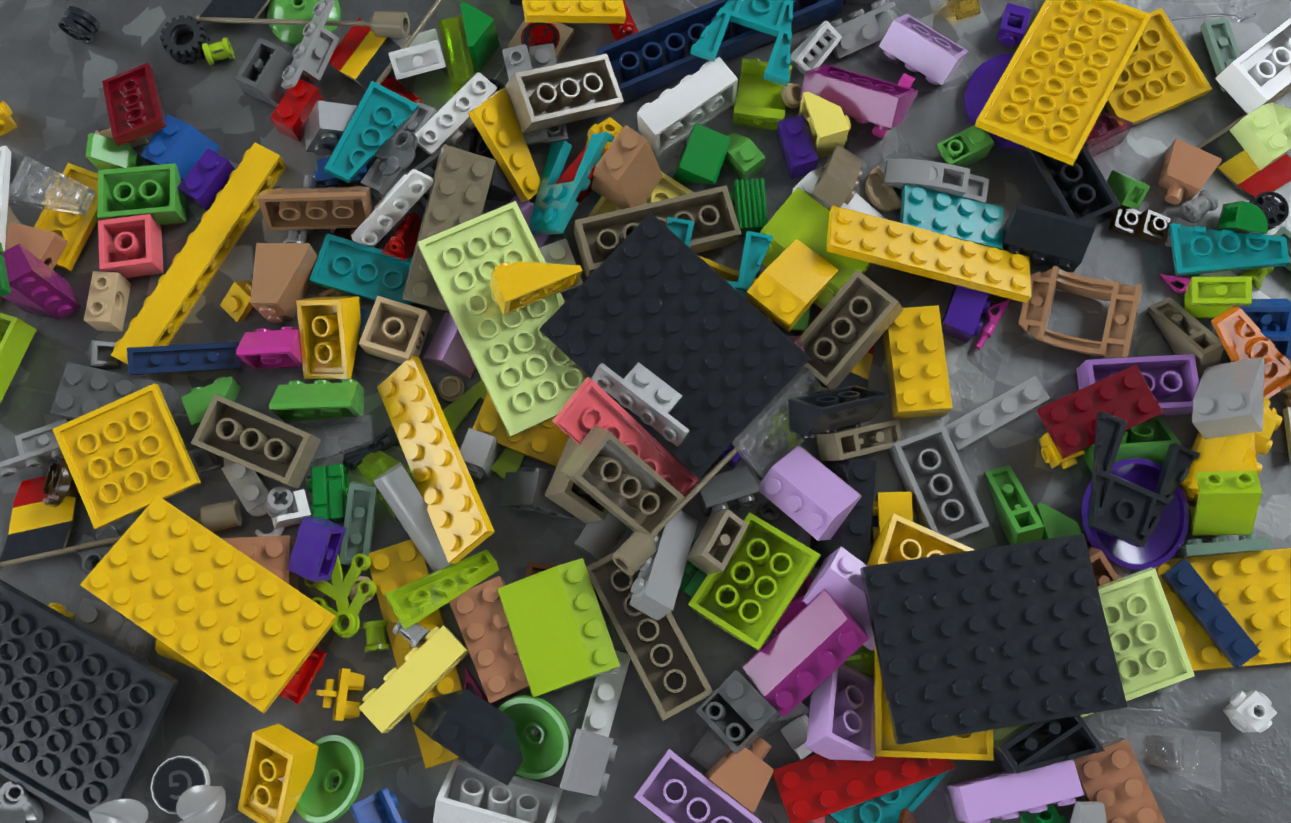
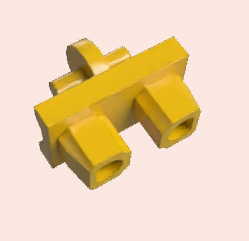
M342 668L339 669L336 691H333L334 679H326L325 690H316L317 696H324L323 708H331L332 697H335L332 720L344 721V718L349 719L360 716L359 707L361 702L346 700L348 690H363L364 675L350 672L351 669Z

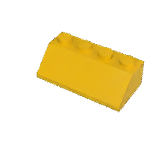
M893 513L873 545L867 566L966 552L974 549Z

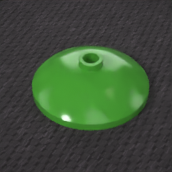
M271 0L267 11V19L312 20L314 16L312 12L315 5L323 0ZM335 0L327 20L340 21L341 9L338 0ZM269 24L274 35L283 43L296 47L302 42L304 37L302 32L306 25ZM324 25V28L333 33L337 26Z
M527 695L511 698L498 708L515 721L524 759L516 773L517 775L529 779H543L555 774L565 764L571 749V737L564 718L556 708L543 699Z
M340 735L325 736L313 743L319 747L314 772L295 807L297 813L306 821L312 823L333 822L346 813L360 791L364 773L361 752L353 741Z

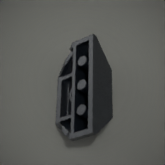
M468 689L430 698L413 723L431 739L476 769L506 786L510 784L524 761L514 719Z

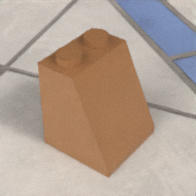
M625 125L596 164L591 189L620 209L643 205L663 178L649 141Z
M256 243L250 303L268 322L279 324L283 323V320H293L297 313L296 300L305 299L313 285L309 279L318 256L310 244Z

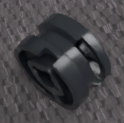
M67 6L64 12L65 17H62L58 22L59 28L80 42L92 43L95 37L94 33L98 32L100 28V22L91 14L78 7Z
M1266 191L1249 201V203L1259 207L1265 214L1268 231L1282 224L1288 217V203L1277 192Z

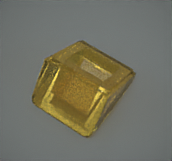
M949 0L957 20L981 13L979 0Z

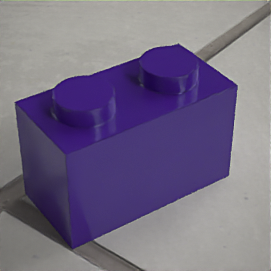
M800 115L778 121L776 137L790 178L802 177L815 170L818 157L804 116Z
M207 148L177 188L188 201L208 211L214 203L217 193L223 190L229 181L230 174L235 168L228 159Z
M956 285L941 322L942 333L966 343L969 342L973 335L977 337L983 324L982 321H979L982 313L986 314L992 300L988 298L989 293Z
M303 517L302 523L298 528L294 549L290 554L287 570L313 582L330 580L346 528L322 517Z

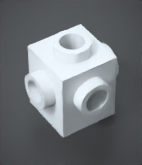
M1241 690L1229 699L1230 703L1222 710L1232 725L1242 733L1264 732L1272 725L1271 719L1277 714L1271 707L1270 699L1256 690L1245 692Z

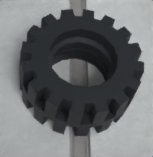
M180 15L179 19L173 17L171 18V23L167 21L165 23L166 29H161L163 35H160V40L170 57L178 63L181 61L183 64H188V61L193 64L196 63L195 59H203L201 56L204 54L202 44L207 43L209 45L210 38L202 24L196 18L193 19L192 16L188 15L186 18ZM194 35L189 43L177 45L178 40L182 36Z

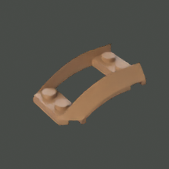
M1053 266V269L1041 274L1037 272L1030 275L1031 298L1027 303L1023 302L1019 319L1020 327L1038 341L1059 348L1089 355L1129 358L1141 301L1142 284L1132 286L1123 285L1115 281L1094 279L1066 272L1057 266ZM1055 289L1092 299L1110 301L1102 342L1072 337L1047 329Z

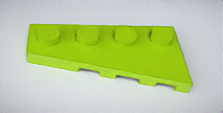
M486 549L456 564L447 566L390 591L385 596L404 630L499 571L498 564Z

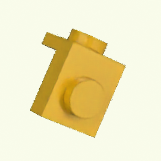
M252 281L234 282L220 304L236 322H244L253 307L250 303Z

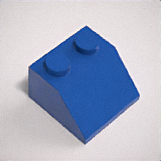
M167 114L165 117L166 127L154 134L141 156L149 165L175 163L182 182L207 148L218 153L221 147L190 124Z

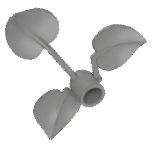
M195 785L185 790L179 797L176 805V813L183 819L177 823H219L226 805L224 788L222 786ZM130 798L111 800L89 811V816L93 823H154L146 822L148 818L146 807L141 802Z

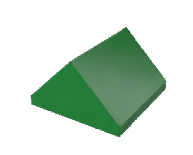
M461 2L460 6L467 44L476 73L483 69L500 47L494 19L470 4Z
M695 123L687 136L672 179L679 183L715 184L731 139L726 135Z

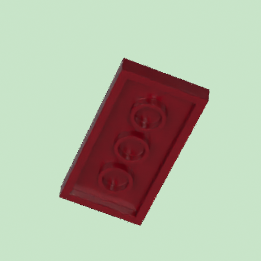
M149 63L102 81L112 137L117 146L132 143L140 137L156 133L166 127L154 72Z
M1137 365L1131 366L1036 410L1062 459L1094 445L1097 412L1104 411L1127 421L1125 431L1164 413Z

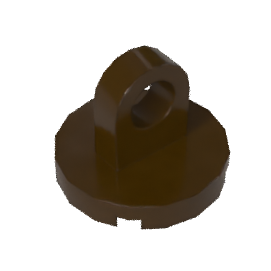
M62 453L56 456V459L59 461L57 464L53 463L50 466L45 479L43 491L48 497H44L43 502L47 506L58 507L63 502L65 496L82 499Z

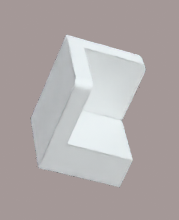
M304 489L293 491V502L286 515L275 518L271 517L274 529L301 524L303 517H310L311 513ZM279 500L277 502L274 501V504L278 505L279 503L283 504L282 500Z
M806 714L799 716L781 729V733L798 759H803L813 752L806 749L809 721Z

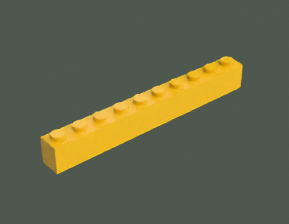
M255 142L244 153L240 165L232 171L229 181L223 190L217 193L210 209L202 215L200 224L195 231L190 233L187 243L181 252L175 255L172 265L166 274L160 277L156 289L145 299L143 308L137 317L131 320L128 330L122 339L116 342L111 356L128 366L127 348L169 345L259 210L258 194L263 190H272L287 168L279 154Z

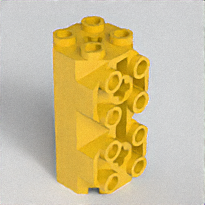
M1264 397L1263 431L1205 439L1198 431L1191 450L1200 453L1198 459L1193 460L1185 480L1180 482L1188 501H1198L1199 490L1196 472L1257 471L1258 475L1260 474L1262 464L1258 463L1256 458L1259 454L1265 455L1270 450L1273 443L1270 440L1272 433L1278 429L1282 422V416L1277 415L1275 408L1269 409L1271 402Z

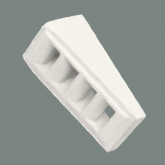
M825 20L791 54V63L805 75L807 70L819 67L843 37ZM824 32L831 38L829 42L822 36ZM819 41L824 47L820 49L816 42ZM811 49L816 53L814 56L809 53ZM804 58L808 61L806 64L802 61Z

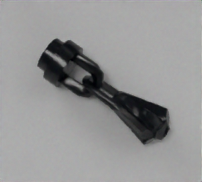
M392 426L386 428V432L377 436L373 444L345 453L342 461L343 465L351 470H355L377 450L384 451L393 446L398 447L400 443ZM389 437L391 442L384 445V442L381 440Z

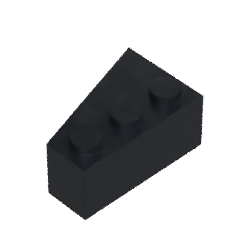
M1081 715L1023 724L993 745V756L1005 774H1017L1105 751Z

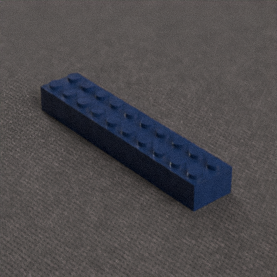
M728 0L713 1L596 49L597 56L608 55L624 101L623 103L698 72L709 60L691 55V48L693 44H696L702 32L712 23L721 7H724ZM793 0L792 33L840 14L843 0ZM729 21L716 59L720 57L724 62L776 40L777 37Z

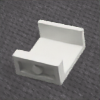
M436 28L418 33L408 48L389 52L397 80L446 67ZM411 35L407 38H397L393 41L402 48Z

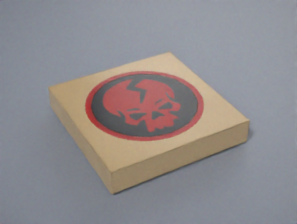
M524 19L507 48L525 44L527 45L530 57L529 47L554 43L557 62L573 37L574 29L562 23L525 22Z

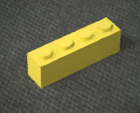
M442 626L440 629L435 627L425 637L427 640L425 644L419 649L417 647L413 648L405 656L406 662L399 669L395 667L383 678L385 683L378 689L373 688L363 697L362 701L364 703L359 709L381 733H389L469 654L468 649L447 627Z

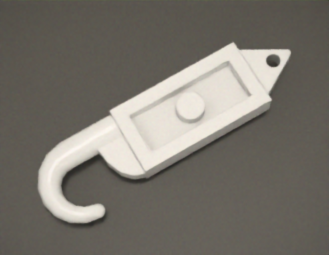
M224 458V467L221 470L247 512L255 517L267 515L265 501L269 490L258 472ZM285 527L274 529L269 534L256 530L255 534L258 537L280 536Z

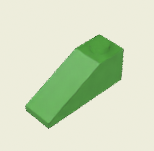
M1008 465L984 472L1000 523L1010 545L1042 540L1044 525L1011 466Z

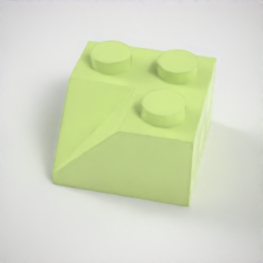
M1275 103L1262 105L1242 118L1230 129V132L1260 171L1291 151L1290 108Z

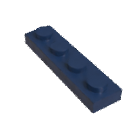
M239 342L127 348L129 375L241 369V360L236 355Z
M1186 558L1180 560L1160 575L1234 668H1240L1261 652Z

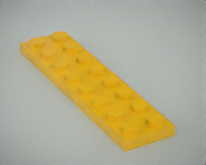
M832 205L829 211L827 252L1027 303L1031 298L1028 256L1013 254L1005 250L976 244L930 230L842 207L839 208L835 205Z
M411 355L410 360H406L377 388L419 492L428 505L427 512L448 563L456 564L495 531L419 357Z
M411 539L369 553L371 560L369 569L373 582L376 584V594L383 618L388 621L386 629L398 669L406 662L404 658L413 648L410 647L411 643L404 637L393 633V628L399 620L388 604L385 594L430 574L427 562ZM440 608L417 622L423 628H428L430 631L435 627L440 629L442 626H445ZM425 639V640L423 641V643L418 647V649H419L423 644H425V643L427 642L426 639ZM457 666L410 711L413 723L430 698L463 689ZM414 725L426 769L460 758Z

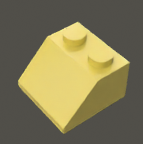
M804 92L798 116H804L818 160L829 157L837 144L844 148L848 132L851 130L849 117L847 115L844 116L840 106L810 92Z

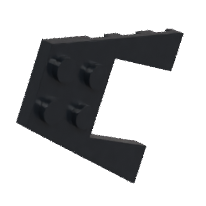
M1104 411L1097 412L1088 527L1135 547H1144L1161 519L1159 517L1166 505L1171 503L1174 498L1172 494L1179 483L1185 480L1189 473L1188 468L1193 460L1198 459L1200 453L1177 443L1169 444L1155 492H1152L1111 474L1127 421Z

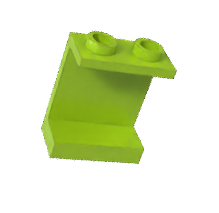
M756 58L742 59L732 124L777 131L778 121L784 120L786 107L782 100V89L784 86L763 79L768 62ZM792 65L789 66V76H791Z
M1192 277L1184 293V309L1195 319H1214L1234 305L1250 306L1252 304V277Z
M1257 471L1196 472L1199 496L1197 506L1189 507V522L1192 536L1252 535L1262 496Z

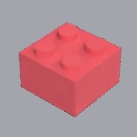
M150 214L98 221L99 268L102 272H117L124 278L164 273L162 226Z

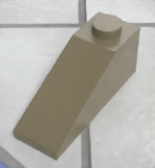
M1171 297L1148 307L1149 314L1175 355H1195L1198 376L1204 373L1207 366L1220 364L1224 350L1221 340Z
M899 419L861 425L856 428L839 429L838 432L817 434L816 439L820 461H839L891 448L894 443L902 441Z

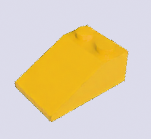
M796 239L763 271L749 288L747 300L787 332H790L839 270Z
M507 261L497 265L494 268L495 271H492L490 287L502 314L505 315L576 286L582 269L579 265L521 261L510 264Z
M359 296L314 297L296 300L304 379H350L361 327Z
M279 723L252 732L237 810L257 823H287L314 772L319 747Z

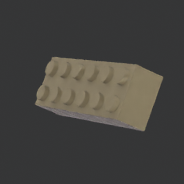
M445 144L441 148L433 177L434 184L430 188L401 300L450 313L418 247V242L482 215L496 160Z
M726 185L575 220L573 228L587 279L650 212L666 227L668 217L694 221L690 248L695 253L733 245L741 235Z
M612 554L586 567L592 586L662 721L711 696L714 692L672 613H668L657 621L629 605L633 594L631 587L638 578L640 570L638 569L632 576L626 574L615 564Z

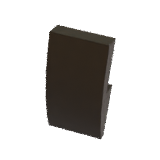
M1121 205L1111 218L1109 230L1142 240L1163 243L1167 238L1171 218L1149 209L1140 212Z

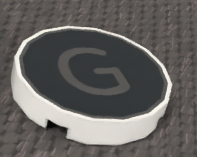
M176 756L167 759L158 766L152 777L151 793L154 802L163 811L169 814H177L176 805L179 797L185 790L195 785H210L209 771L205 765H202L193 756Z

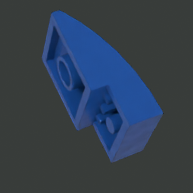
M1252 299L1250 306H1237L1258 326L1261 333L1271 340L1275 348L1290 361L1291 302L1288 299Z

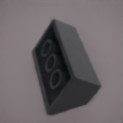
M1085 144L1073 166L1027 148L1067 217L1098 224L1111 218L1121 206Z
M855 458L839 461L819 460V462L857 491L861 498L830 540L817 541L811 535L810 549L821 555L813 568L820 569L824 559L840 547L867 565L877 461Z

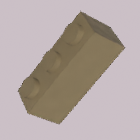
M837 144L824 162L812 194L831 206L835 205L840 208L843 203L848 205L856 194L855 189L860 182L858 179L863 173L860 170L863 160Z

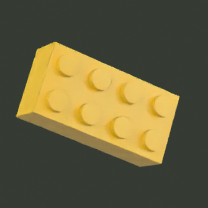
M939 305L903 308L900 315L883 333L893 419L946 416L953 407Z

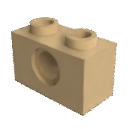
M93 271L84 321L99 331L123 332L131 283L117 272Z

